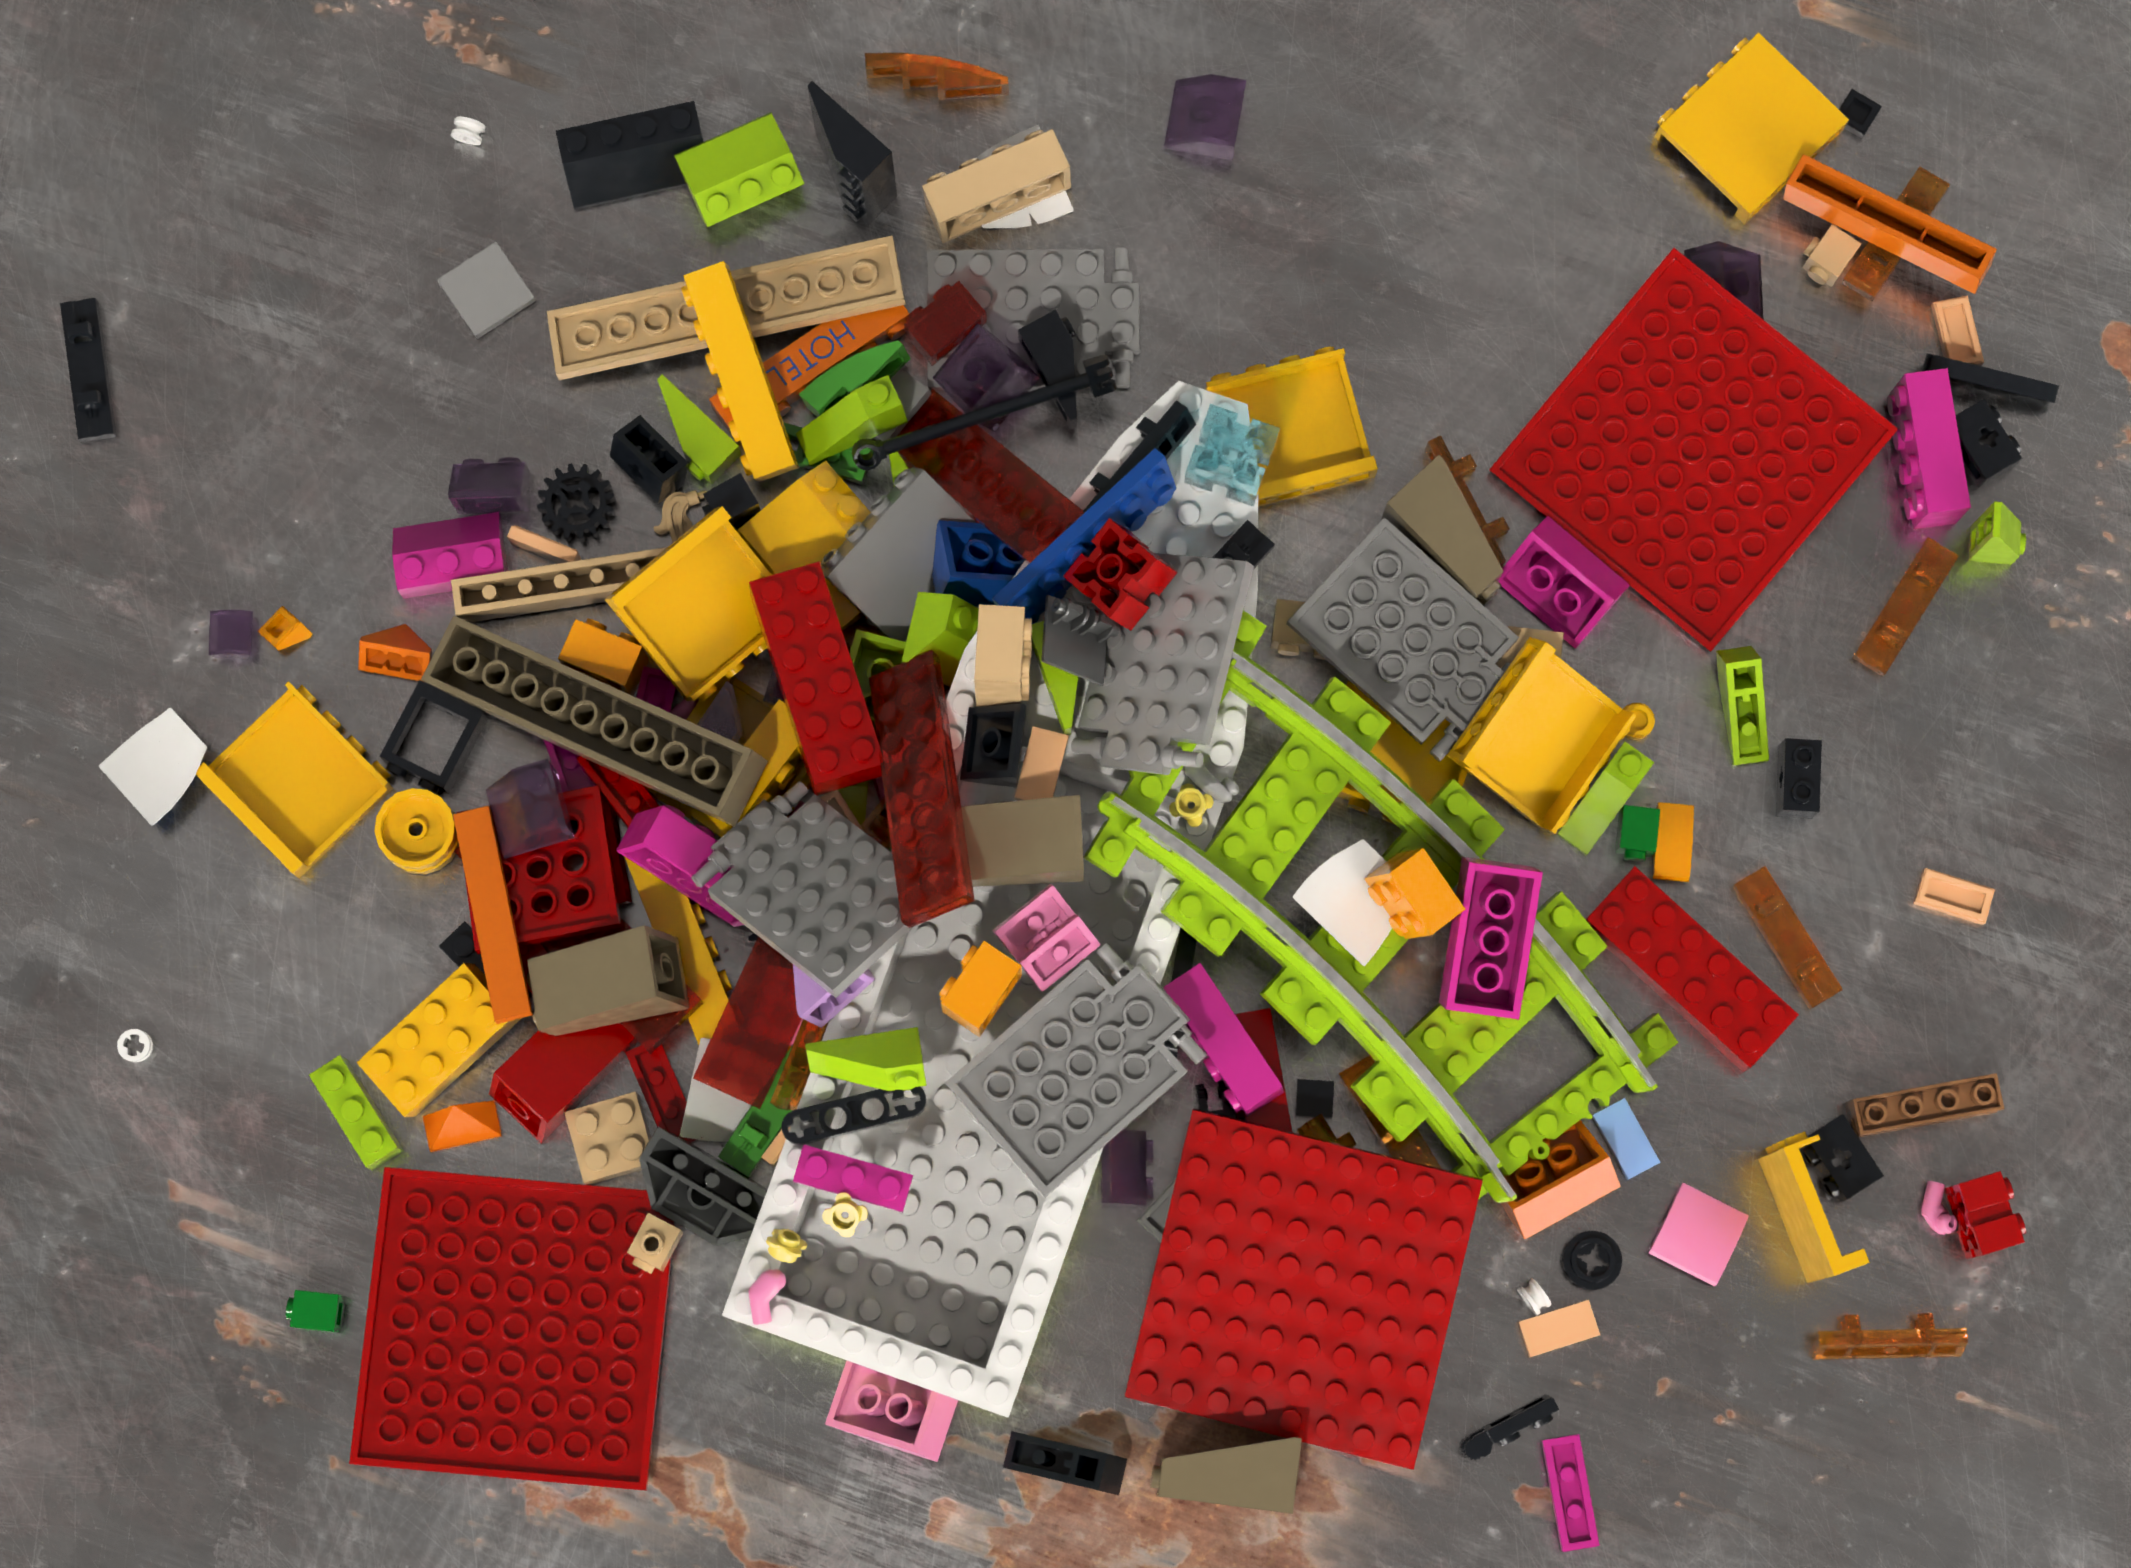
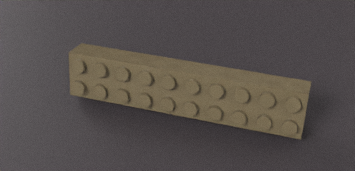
M456 616L452 617L421 678L425 683L477 707L489 715L733 827L736 826L768 762L748 747Z

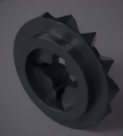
M1585 1231L1576 1235L1569 1241L1563 1252V1268L1570 1281L1583 1289L1599 1290L1605 1288L1615 1281L1621 1271L1622 1255L1619 1246L1610 1236L1599 1231ZM1595 1245H1597V1258L1606 1263L1607 1266H1595L1588 1276L1587 1263L1578 1258L1577 1255H1589L1594 1250Z

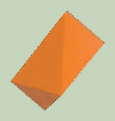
M407 624L399 625L360 638L358 670L419 681L431 661L432 649Z
M495 1100L452 1105L423 1116L430 1153L502 1137Z

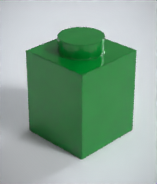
M1624 805L1619 811L1615 853L1624 854L1625 860L1644 862L1646 857H1652L1656 853L1660 809Z
M295 1290L294 1298L289 1297L287 1301L286 1319L291 1320L290 1327L340 1333L345 1296Z

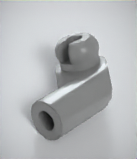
M1204 765L1200 768L1187 766L1185 769V774L1202 791L1221 803L1232 801V797L1239 793V786L1231 777H1226L1220 783Z

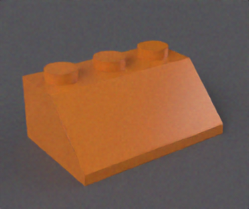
M1581 1120L1555 1140L1543 1139V1142L1548 1144L1550 1148L1547 1158L1534 1160L1528 1155V1161L1511 1175L1504 1176L1516 1193L1517 1198L1514 1201L1503 1202L1501 1205L1524 1239L1621 1187L1610 1157Z

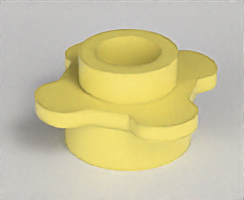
M1184 784L1181 786L1175 802L1170 804L1169 811L1172 816H1180L1187 820L1189 826L1198 827L1203 822L1202 816L1205 811L1212 808L1213 798L1209 794H1202L1192 784ZM1190 802L1195 804L1192 809L1188 808Z
M841 1192L836 1195V1202L833 1206L824 1210L822 1218L826 1224H830L842 1237H851L858 1223L866 1220L868 1210L865 1206L857 1205L853 1202L849 1193ZM842 1212H847L849 1216L843 1218Z
M774 1229L772 1237H767L766 1243L769 1245V1254L775 1259L786 1263L795 1262L797 1257L801 1256V1250H805L807 1247V1243L796 1232L789 1229Z

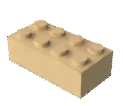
M1053 129L1047 132L1043 130L1032 132L1024 138V142L1011 146V144L1002 145L996 148L991 156L980 161L978 158L970 159L959 166V170L950 174L945 172L935 174L927 180V184L922 185L925 206L942 244L978 229L982 225L1001 219L1071 188L1070 165Z
M979 604L974 676L976 707L1022 703V701H1029L1032 619L1025 618V607Z

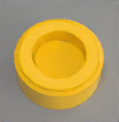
M1631 703L1625 706L1624 710L1637 715L1631 724V729L1626 738L1640 740L1648 736L1655 724L1652 710L1642 703Z

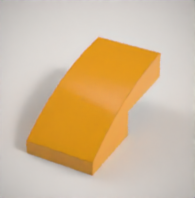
M1658 802L1656 809H1660L1656 853L1653 855L1652 879L1689 882L1693 845L1694 805Z

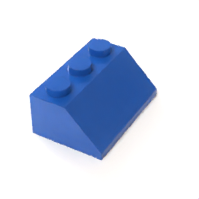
M939 520L936 529L932 573L935 592L955 595L979 607V604L995 605L992 598L1012 580L1041 537V527Z

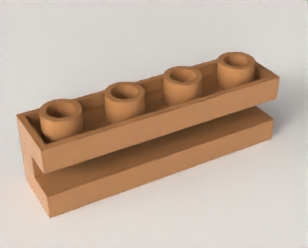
M1997 1073L1861 1097L1845 1103L1848 1122L1859 1138L1988 1115L2005 1109Z

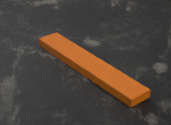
M484 806L453 814L494 1021L500 1024L532 1016L533 1012L491 808Z

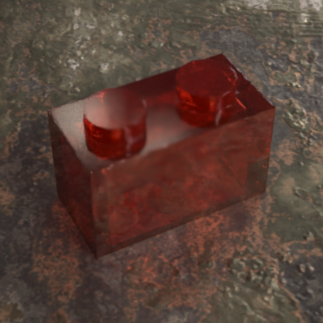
M960 281L956 282L953 286L949 284L943 286L933 296L934 301L924 309L922 306L917 307L905 319L907 322L904 324L905 335L931 366L935 365L987 323L986 311Z

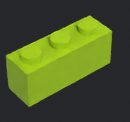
M339 1055L309 1074V1077L366 1168L374 1171L404 1152L346 1058Z

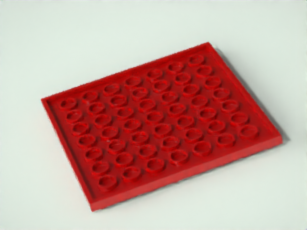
M1673 248L1489 471L1541 514L1553 519L1624 579L1630 587L1711 652L1886 445L1898 428L1687 257Z
M1193 1108L1125 1397L1285 1438H1302L1301 1442L1414 1470L1483 1179Z
M384 1167L349 1464L647 1491L672 1256L663 1272L654 1268L652 1274L633 1265L632 1262L635 1257L628 1254L627 1251L647 1213L675 1226V1222L651 1208L647 1190Z

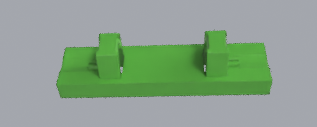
M795 1046L789 1049L718 1156L749 1178L761 1162V1156L781 1131L784 1117L799 1105L810 1074L805 1049Z

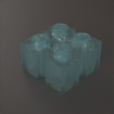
M1210 404L1199 437V442L1205 444V447L1195 445L1186 469L1184 483L1210 492L1213 491L1215 484L1226 487L1227 498L1254 507L1266 470L1259 467V463L1269 466L1279 437L1280 428L1253 418L1250 426L1237 423L1238 413ZM1231 450L1236 451L1238 459L1234 461L1228 460L1224 455H1229Z

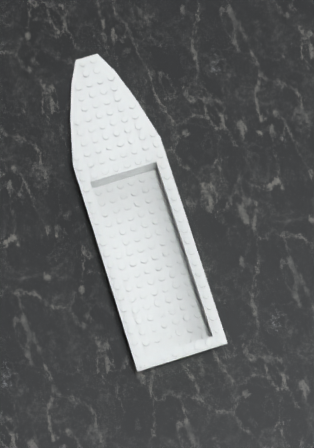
M1181 381L1175 383L1118 437L1050 522L1014 577L1084 514L1083 510L1097 495L1089 482L1098 472L1110 479L1142 442L1141 433L1136 429V426L1142 419L1147 417L1153 422L1158 423L1176 400L1188 408L1197 424L1167 459L1177 489L1165 505L1158 506L1147 516L1145 523L1138 530L1131 532L1146 544L1153 553L1212 558L1247 520L1258 529L1259 483L1248 404ZM1225 557V558H1224V559L1233 560V559L1230 558V557ZM1258 565L1253 570L1243 609L1254 618H1256ZM1073 585L1067 590L1065 597L1069 598L1071 602L1080 606L1086 605L1089 609L1097 610L1099 616H1106L1091 602V598L1082 594ZM1045 611L1040 615L1038 622L1044 621ZM976 632L962 654L891 849V853L941 890L944 900L869 967L875 980L828 1022L822 1041L918 1027L927 1085L920 1087L926 1095V1107L919 1116L805 1144L913 1175L904 1211L902 1213L851 1198L857 1205H863L867 1208L868 1216L866 1220L858 1223L851 1237H842L838 1231L834 1230L830 1224H826L822 1218L824 1210L831 1208L836 1202L837 1194L793 1182L803 1145L792 1144L786 1139L722 1316L1009 1418L1103 1148L1045 1198L945 1082L1085 960L1089 959L1106 980L1114 986L1117 981L1111 976L1113 971L1096 953L1106 943L1113 948L1124 962L1128 960L1134 968L1141 963L1161 985L1181 927L1160 910L1181 881L1163 869L1164 866L1155 859L1148 858L1137 849L1133 850L1118 877L1110 876L1084 859V879L1081 882L949 888L948 878H940L939 856L947 855L946 841H939L938 819L945 818V808L1018 801L1014 800L1016 787L960 780L969 707H976L974 682ZM1033 648L1030 665L1029 701H1022V704L1026 705V721L1019 777L1033 726L1063 734ZM1079 677L1072 732L1068 738L1054 797L1080 795L1084 856L1104 821L1108 820V817L1098 811V802L1103 794L1109 791L1120 795L1130 776L1128 770L1101 767V760L1094 759L1092 755L1074 753L1072 751L1071 743L1074 738L1093 740L1095 737L1107 738L1108 734L1085 731L1078 727L1089 685L1088 680ZM1230 690L1219 706L1210 745L1197 744L1192 751L1203 754V765L1220 783L1226 777L1233 779L1244 748L1248 703ZM1183 766L1155 816L1204 851L1212 840L1224 803L1213 798L1212 808L1205 811L1202 816L1203 822L1198 827L1189 826L1187 820L1180 816H1172L1169 806L1172 802H1175L1182 785L1192 784L1202 794H1207L1185 774L1187 766ZM1190 802L1188 804V808L1190 809L1194 808L1195 806L1193 802ZM1148 836L1153 841L1161 845L1163 848L1170 851L1169 848L1160 843L1158 840H1156L1152 836ZM1052 884L1101 945L1043 992L1022 969L1021 978L982 1035L978 1037L942 1012V1001L940 1000L941 996L939 993L951 976L956 979L963 971L961 969L963 966L961 961L972 945L979 948L982 942L986 941L1017 962L992 930L1048 885ZM810 1072L797 1109L878 1090V1088ZM911 1090L904 1091V1098L897 1101L892 1100L893 1093L885 1095L890 1106L889 1116L898 1114L894 1108L896 1106L906 1105L908 1111L914 1110L915 1102L920 1101V1096H913ZM869 1099L862 1106V1114L869 1120L880 1118L884 1111L883 1104L877 1099ZM840 1108L830 1109L825 1116L826 1125L832 1129L843 1127L847 1120L845 1111ZM819 1111L811 1113L814 1119L812 1122L803 1123L800 1117L794 1118V1125L790 1127L789 1133L795 1132L797 1137L801 1138L804 1136V1130L811 1127H816V1134L824 1133L819 1123ZM842 1212L843 1218L849 1216L847 1212ZM774 1229L792 1230L807 1243L806 1249L801 1250L802 1254L800 1257H797L795 1262H782L769 1254V1245L766 1243L767 1237H772ZM778 1269L784 1273L786 1283L769 1301L772 1321L755 1325L753 1324L749 1288L766 1270Z

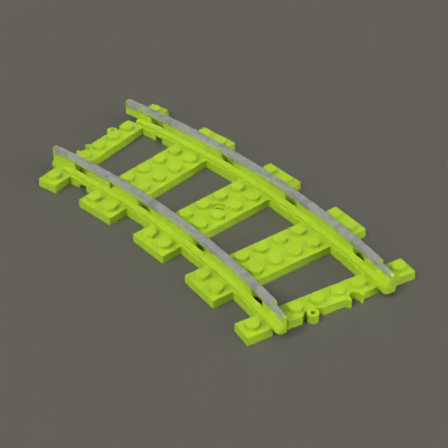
M1243 610L1220 704L1230 690L1252 707L1256 706L1265 712L1264 716L1289 735L1204 851L1155 816V813L1182 770L1183 766L1178 769L1172 768L1169 775L1128 770L1130 779L1122 793L1118 795L1113 791L1106 792L1098 802V811L1108 817V820L1104 821L1083 858L1112 877H1118L1134 849L1164 866L1163 869L1181 881L1160 911L1217 957L1222 956L1238 932L1242 930L1283 967L1260 992V995L1311 1045H1316L1338 1020L1376 1061L1350 1086L1397 1142H1402L1425 1120L1459 1165L1451 1170V1172L1483 1179L1479 1199L1486 1193H1489L1497 1203L1514 1201L1517 1195L1504 1176L1511 1175L1528 1161V1155L1534 1160L1547 1158L1550 1148L1548 1144L1543 1142V1139L1555 1140L1579 1120L1592 1119L1593 1116L1588 1110V1104L1592 1099H1596L1600 1106H1609L1610 1096L1625 1084L1635 1093L1655 1090L1658 1086L1646 1068L1678 1044V1041L1659 1013H1652L1628 1032L1599 991L1582 971L1608 946L1562 891L1556 892L1536 912L1519 1020L1446 1010L1438 1003L1404 1036L1363 991L1409 939L1399 936L1391 929L1366 966H1362L1321 925L1307 938L1263 898L1347 783L1351 784L1403 831L1384 852L1382 857L1388 861L1397 853L1424 848L1451 889L1458 885L1462 857L1485 860L1482 855L1505 829L1455 779L1448 780L1430 802L1427 803L1397 774L1370 751L1391 722L1337 677L1329 679L1311 704L1273 674L1250 659L1251 652L1267 626ZM1254 682L1259 687L1268 692L1270 695H1272V697H1268L1266 694H1264L1262 691H1260L1250 683ZM1178 742L1177 746H1180L1183 751L1192 752L1197 744ZM1380 785H1384L1401 801L1398 803ZM1148 836H1152L1153 838L1158 840L1160 843L1169 848L1170 851L1163 848L1161 845L1153 841ZM1269 927V928H1270L1274 933H1276L1283 941H1285L1286 944L1284 945L1280 940H1278V939H1277L1271 932H1269L1266 928ZM1555 997L1599 1056L1488 1141L1453 1093ZM1594 1016H1598L1600 1018V1020L1606 1026L1608 1031L1612 1034L1611 1036L1607 1035V1033L1604 1031V1029L1601 1027V1025L1598 1023ZM1366 1020L1382 1038L1379 1039L1363 1021ZM1458 1133H1462L1476 1152L1473 1153Z

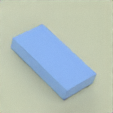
M1625 1098L1592 1115L1595 1124L1626 1180L1661 1163Z

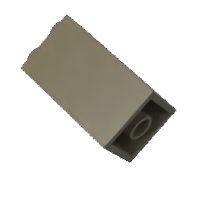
M1438 455L1387 502L1381 519L1385 517L1485 606L1497 595V590L1502 586L1499 580L1504 571L1445 460Z
M1080 795L945 808V818L938 819L939 841H946L947 855L939 856L940 878H948L949 888L1081 882L1084 879Z
M646 925L527 960L529 969L527 983L532 991L534 1001L532 1017L535 1025L538 1027V1031L559 1036L690 1008L678 938Z
M1286 1438L1163 1458L1160 1461V1466L1153 1465L1150 1488L1157 1489L1156 1496L1293 1514L1302 1438Z

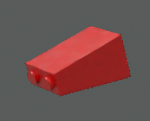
M632 1020L559 1036L537 1031L494 1072L489 1095L542 1144L566 1119L564 1112L576 1109L626 1056L625 1052L631 1050L636 1045L640 1034L637 1031L638 1027Z

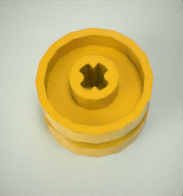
M411 788L397 792L384 802L376 816L374 832L378 846L393 864L408 873L426 875L439 871L453 860L460 848L453 818L455 813L440 796L429 790ZM421 826L423 828L422 833L415 836L417 834L415 829Z

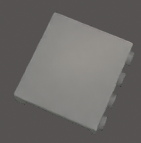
M915 467L901 472L894 480L893 484L895 487L886 496L879 497L869 509L871 513L862 523L857 522L847 531L845 542L838 549L835 548L829 551L821 561L824 577L885 637L904 642L907 640L918 592L936 593L932 573L938 521L976 523L925 470Z

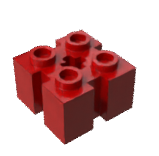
M1109 518L1091 540L1097 547L1089 557L1081 553L1063 577L1082 594L1091 598V602L1110 619L1131 631L1149 609L1144 601L1152 592L1159 596L1178 572L1162 558L1150 551L1149 547L1131 531Z
M2001 1171L1945 1188L1944 1194L1951 1215H1954L1958 1222L1959 1231L1957 1233L1966 1259L1983 1256L2025 1243L2023 1235L2026 1234L2025 1223L2020 1213L2013 1214L2009 1200L2014 1198L2013 1188L2007 1177L2003 1178Z

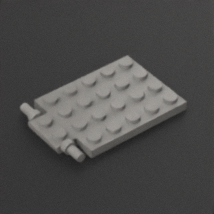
M1104 249L927 250V382L930 391L1036 390L1045 387L1018 340V329L1054 310L1057 311L1061 319L1064 317L1068 318L1076 336L1072 337L1075 376L1086 373L1083 364L1084 360L1099 355H1112V364L1116 365L1117 388H1129L1130 364H1133V355L1140 353V284L1132 283V272L1129 271V249H1114L1115 271L1111 273V283H1104ZM1087 387V388H1084V389H1081V390H1091V389H1090V387Z
M1385 517L1287 621V625L1420 745L1445 719L1451 723L1444 730V737L1430 751V754L1438 761H1441L1450 752L1510 666V663L1507 662L1502 668H1499L1496 663L1519 639L1512 630Z
M1155 553L1178 573L1159 596L1153 592L1148 596L1144 603L1149 609L1131 631L1120 625L1119 634L1114 638L1110 637L1106 640L1104 685L1100 686L1089 681L1078 727L1085 731L1108 733L1107 738L1095 737L1093 740L1074 738L1071 743V749L1074 753L1092 755L1094 759L1101 760V767L1169 775L1172 768L1178 769L1181 766L1200 768L1203 765L1204 757L1202 753L1183 751L1177 745L1178 742L1210 745L1254 565L1247 561Z
M798 781L783 796L777 795L770 802L764 799L740 820L735 827L731 828L711 846L713 853L708 856V862L691 879L698 887L702 888L718 872L723 874L727 869L731 868L708 889L711 899L832 996L837 998L943 901L944 898L941 890L816 794L788 818L787 816L793 811L792 806L809 792L807 787Z
M1108 943L1104 944L1096 953L1113 971L1111 976L1117 981L1114 986L1106 980L1089 959L1085 960L945 1082L1045 1198L1188 1073L1184 1066L1164 1045L1167 1040L1175 1048L1179 1046L1195 1065L1199 1064L1207 1056L1190 1036L1192 1032L1186 1024L1191 1019L1141 963L1134 968L1128 960L1124 962Z

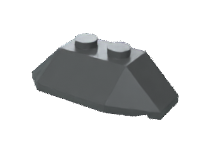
M658 1126L639 1157L651 1208L713 1245L749 1238L768 1189L699 1147Z

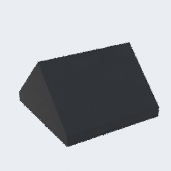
M1025 704L969 707L960 780L1017 788L1026 721Z

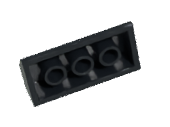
M694 101L556 130L574 210L687 186L674 155L704 142Z

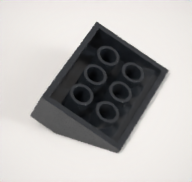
M812 81L808 85L815 131L844 204L842 208L854 221L858 222L861 219L869 226L897 197L892 151Z

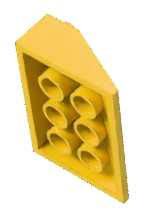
M824 461L796 480L740 527L737 532L768 571L774 575L818 561L821 565L822 559L829 551L835 548L838 549L845 542L847 531L857 522L862 523L871 512L830 464ZM825 578L843 631L864 615Z

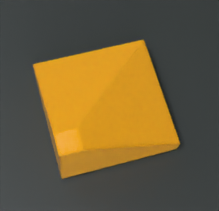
M281 606L258 630L278 651L307 640L313 635L284 606Z

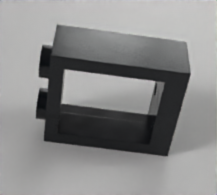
M419 680L379 757L387 764L385 769L388 772L403 779L409 774L419 779L417 784L419 787L429 790L436 795L439 789L449 794L489 717L483 710ZM423 702L467 723L440 776L396 755Z

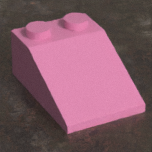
M846 1361L825 1425L938 1462L958 1400Z

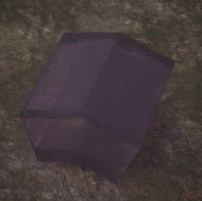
M210 611V656L218 659L250 658L253 611Z

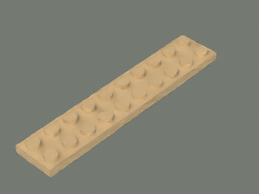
M893 236L731 271L754 338L906 305ZM678 282L547 311L555 372L558 379L564 380L708 348L706 340L700 341L694 328L693 321L698 319L694 306L688 307L684 299L681 287L686 286V282Z

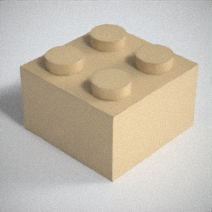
M636 1091L564 1112L584 1184L594 1185L642 1171L639 1157L651 1139V1134L640 1095Z

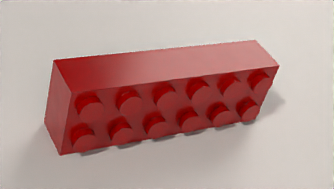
M820 562L750 581V597L814 795L819 796L885 776L886 763Z
M1636 866L1631 869L1586 918V921L1606 943L1607 949L1742 1072L1750 1069L1799 1016L1795 1010Z

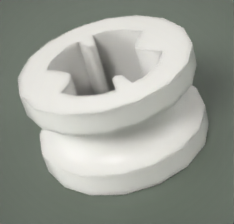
M456 117L454 124L457 127L451 130V137L465 144L480 145L482 142L480 133L485 132V125L471 118Z
M129 1029L120 1035L117 1041V1049L124 1059L131 1062H140L150 1056L153 1050V1042L148 1033L139 1029ZM134 1035H139V1042L144 1044V1049L142 1052L136 1051L137 1055L132 1056L131 1049L126 1047L128 1039L133 1041Z
M1531 1278L1528 1280L1529 1285L1527 1287L1520 1286L1517 1288V1291L1529 1309L1537 1316L1541 1313V1307L1546 1306L1548 1308L1552 1304L1541 1286Z

